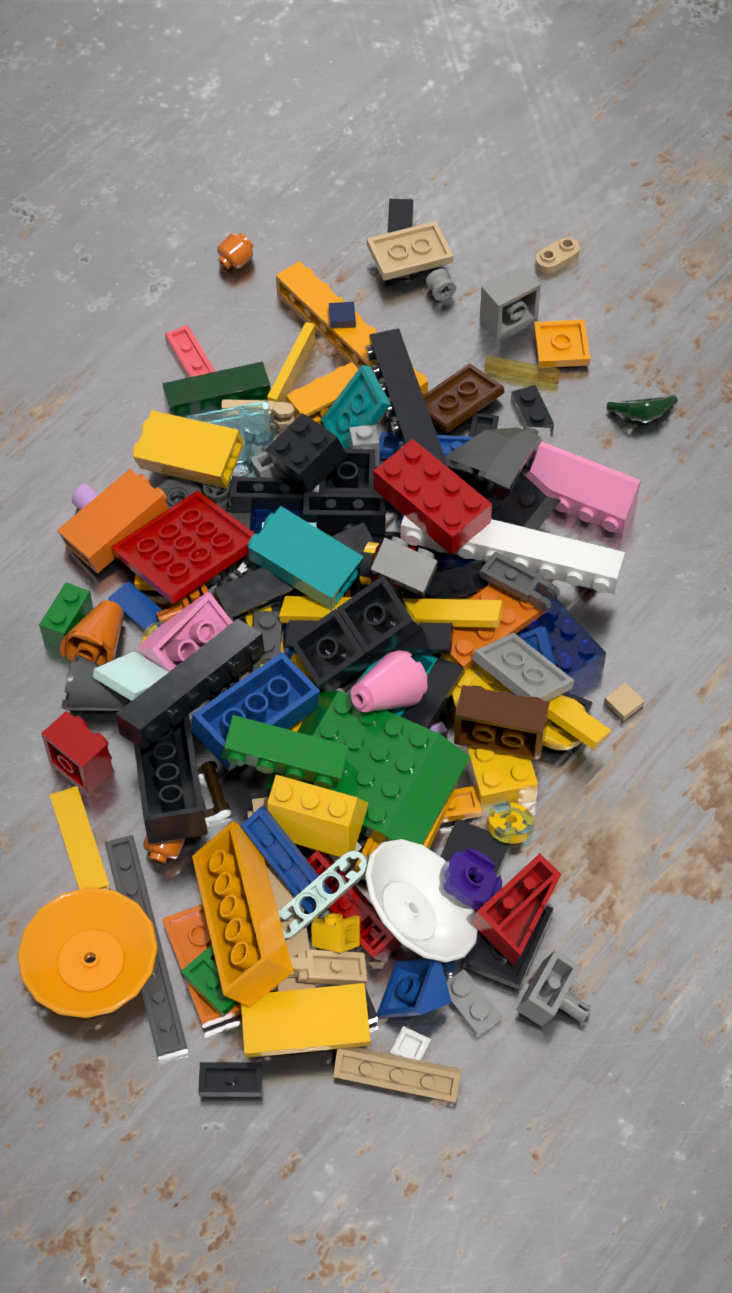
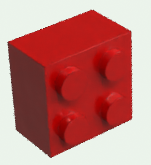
M65 711L41 733L49 762L87 794L90 795L114 772L111 763L112 756L108 750V741L102 734L98 732L94 734L89 730L88 725L81 717H73L69 712Z

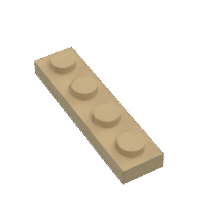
M359 1047L337 1049L333 1077L456 1103L462 1069Z

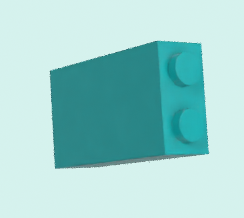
M280 506L275 514L271 513L267 517L264 528L259 534L255 533L248 543L249 559L330 610L334 609L360 574L362 555Z

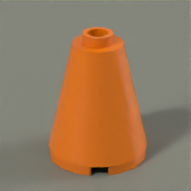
M101 601L63 637L59 646L63 659L67 656L72 663L76 654L99 665L113 661L124 617V612L119 604L114 601Z

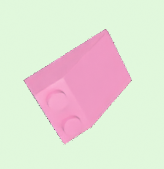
M206 592L158 627L137 648L146 659L170 672L233 623V621L211 593Z

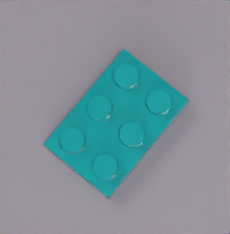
M361 365L321 419L325 428L338 437L344 449H349V427L375 425L391 405L370 366Z

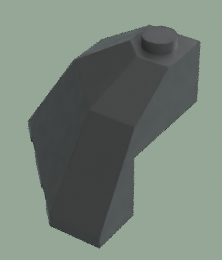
M524 425L523 429L518 427L490 429L478 434L444 457L448 468L465 476L470 475L487 484L492 483L511 492L523 466L527 469L530 468L542 438L538 436V430Z

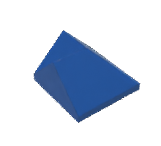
M427 958L396 962L377 1011V1016L381 1019L422 1015L452 1003L442 963Z

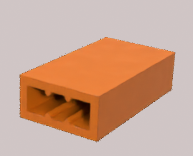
M129 469L57 531L65 545L96 573H99L116 558L113 555L111 546L168 510L169 508L166 504L168 498L159 487L154 489L143 474L137 475Z

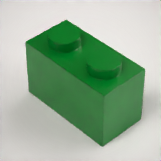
M65 582L39 624L44 643L59 648L63 637L94 609L90 591Z

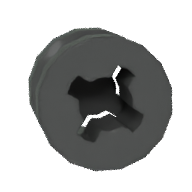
M203 484V492L207 498L222 509L229 505L231 501L229 484L227 489Z

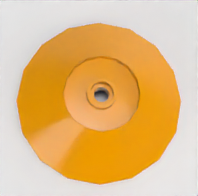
M88 887L62 893L41 907L23 931L17 957L21 980L38 1003L59 1015L89 1018L114 1012L138 995L153 973L158 946L153 923L137 902L115 890ZM89 957L96 958L93 963H86Z

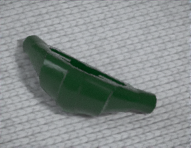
M675 395L638 400L609 401L606 408L608 412H617L630 418L632 421L646 424L661 417L671 406L677 404L678 399Z

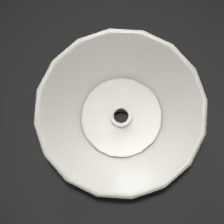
M403 839L382 842L369 855L365 874L370 900L382 923L401 944L423 958L444 963L464 958L476 944L478 929L471 923L476 910L461 903L444 890V867L446 861L427 847Z

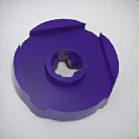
M467 849L465 852H456L446 862L443 888L461 903L479 910L502 889L501 875L497 878V874L494 871L496 865L487 855L478 850ZM470 874H473V875L475 876V877H474V880H475L477 883L473 882V881L469 878V875H470Z

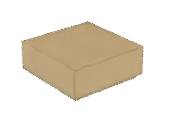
M625 682L607 695L604 703L624 721L642 708L645 700Z

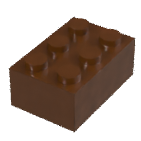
M462 685L455 714L454 744L540 761L546 735L550 702L543 701L538 697L528 698L514 695L508 691L497 692L486 690L481 686Z

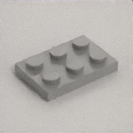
M514 632L475 650L472 658L484 670L518 696L538 697L543 701H549L571 690L575 681Z

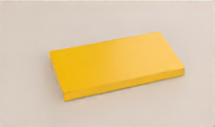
M365 983L268 992L251 1007L241 1003L245 1058L371 1046Z

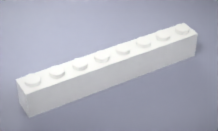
M406 516L403 517L401 523L402 540L413 546L419 545L431 548L437 552H447ZM491 519L490 524L454 553L465 559L487 562L494 552H498L542 575L545 579H555L567 582L573 586H583L594 589L597 592L615 594L625 554L622 551Z

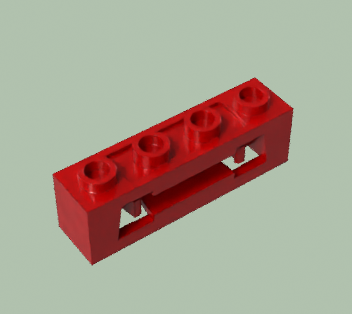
M316 851L307 860L319 876L335 863L328 855L320 851ZM340 868L336 870V872L340 873L345 878L346 883L350 881V879L345 876L346 874L343 871H341ZM332 876L325 880L326 885L333 894L336 893L340 886L338 879ZM356 885L329 908L332 913L341 914L343 919L354 915L360 916V944L372 958L384 962L401 945L399 940L382 923L373 904Z

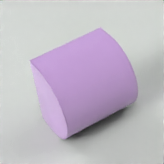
M83 483L73 494L72 503L81 510L98 494L87 484Z

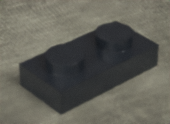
M536 385L511 391V399L523 425L551 428L550 431L554 429V422Z
M200 1062L199 1097H262V1062Z

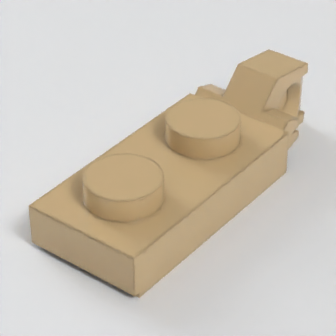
M307 949L305 953H297L296 957H290L294 972L288 977H298L299 982L332 985L367 983L365 953H339Z

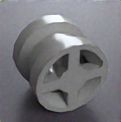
M437 269L426 278L427 287L432 290V295L438 301L450 298L456 291V285L450 279V275L445 269Z

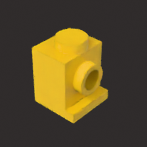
M332 913L324 915V919L316 918L311 925L312 947L342 953L360 946V916L354 915L343 919L341 914Z

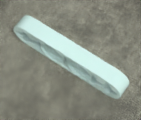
M350 851L344 854L278 912L280 920L282 918L289 920L295 915L291 912V909L294 908L296 914L304 919L303 922H300L299 919L291 922L289 925L291 928L290 932L283 930L285 939H292L365 876L368 859L363 853ZM351 858L354 860L360 859L361 862L358 866L361 870L359 872L352 870L345 875L350 879L346 883L345 878L336 870L340 867V870L345 872L351 866L349 862ZM334 876L338 879L340 886L336 893L328 894L324 889V882L327 878ZM308 896L313 897L317 905L315 911L311 914H305L301 909L302 900Z

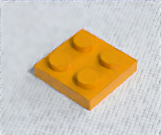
M585 319L534 322L539 368L590 365Z

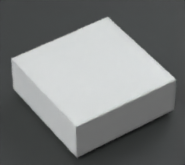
M403 1026L390 1054L422 1061L431 1044V1039Z

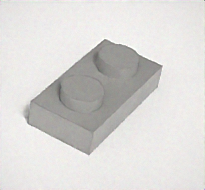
M465 969L446 981L452 1002L450 1005L476 1037L501 1021L500 1013Z

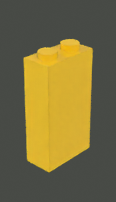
M151 410L148 419L143 422L142 434L139 442H136L133 447L132 457L140 469L227 489L245 442L237 429Z

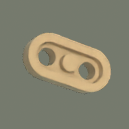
M565 237L543 248L536 254L535 266L537 270L545 274H551L575 261L579 256V243L573 238Z

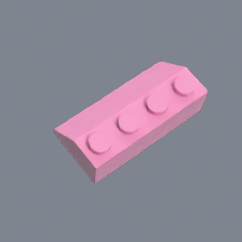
M541 441L530 471L561 500L555 509L559 512H566L576 516L584 522H591L601 526L609 532L623 535L636 511L641 480Z

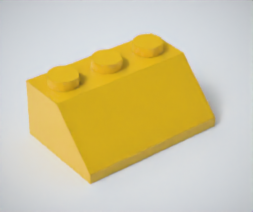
M276 775L267 808L294 844L342 857L347 852L355 851L369 803L357 797Z

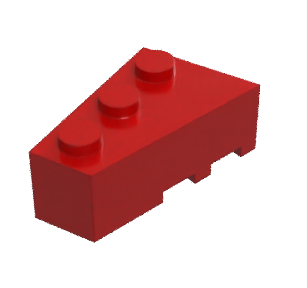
M540 853L476 912L471 922L513 966H515L562 875Z

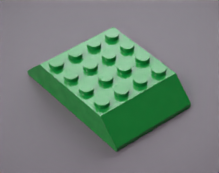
M339 690L320 692L317 709L306 716L297 731L349 746L341 780L336 788L331 787L329 790L357 797L369 803L360 834L380 843L403 839L424 845L471 759L469 755L440 733L386 710L359 711L353 705L350 695ZM273 772L264 789L271 793L275 776L285 777V774ZM303 779L301 781L304 783L315 785L314 782Z

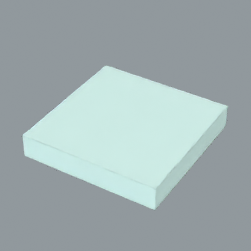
M131 652L95 668L93 678L132 701L165 676L168 671L138 653Z

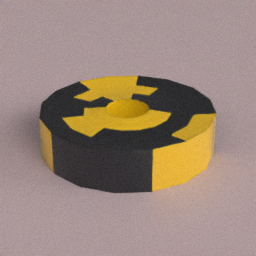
M368 542L362 554L363 559L360 564V581L362 585L369 586L375 577L372 574L371 567L382 543Z

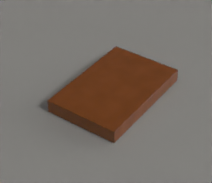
M469 363L428 391L423 397L432 423L445 433H449L503 395L505 391L503 385Z

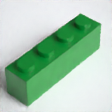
M233 715L221 758L227 759L233 765L242 766L247 764L255 766L257 770L263 773L277 772L285 774L286 778L297 781L308 780L314 782L318 787L329 789L331 787L336 788L341 780L349 746Z

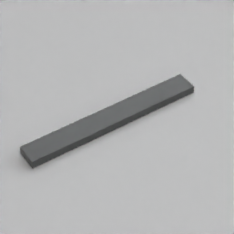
M130 835L106 841L104 843L116 891L137 902L152 921L158 950L153 973L141 989L158 1061L189 1053L134 836Z

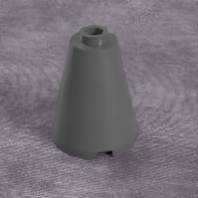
M74 655V661L71 663L64 691L67 694L65 700H62L61 709L67 711H120L128 704V698L93 678L94 669L101 665L81 655Z

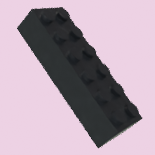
M188 714L180 723L174 725L144 750L134 744L148 844L208 834Z

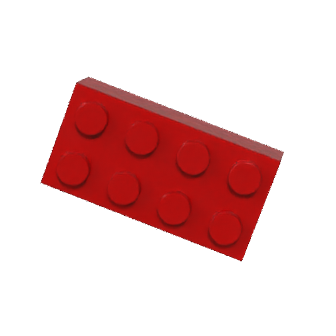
M414 439L373 470L374 490L451 555L491 523L492 503Z

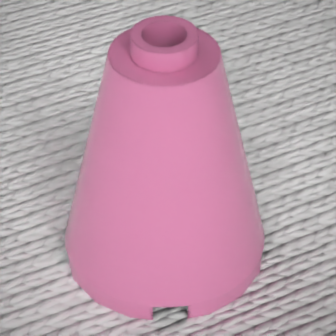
M397 650L388 653L352 687L350 697L353 705L361 712L411 707L418 704L428 688L427 675L420 661L415 662L410 657L412 654L407 651Z

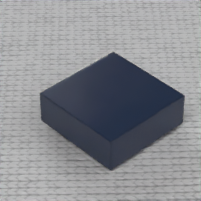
M354 301L329 303L330 328L356 327Z

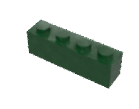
M263 361L162 383L168 414L188 419L222 412L223 399L267 400L271 390Z

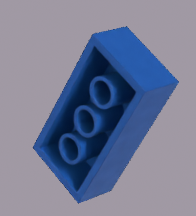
M281 652L193 713L191 732L230 771L237 765L229 763L227 759L221 758L233 715L289 729L317 709L320 690Z

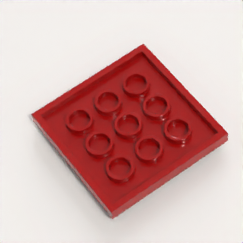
M197 490L111 546V550L115 557L174 604L249 554L248 543L255 533Z

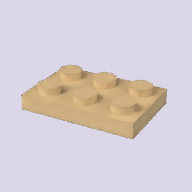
M437 221L367 238V247L383 281L451 264L454 261V255Z

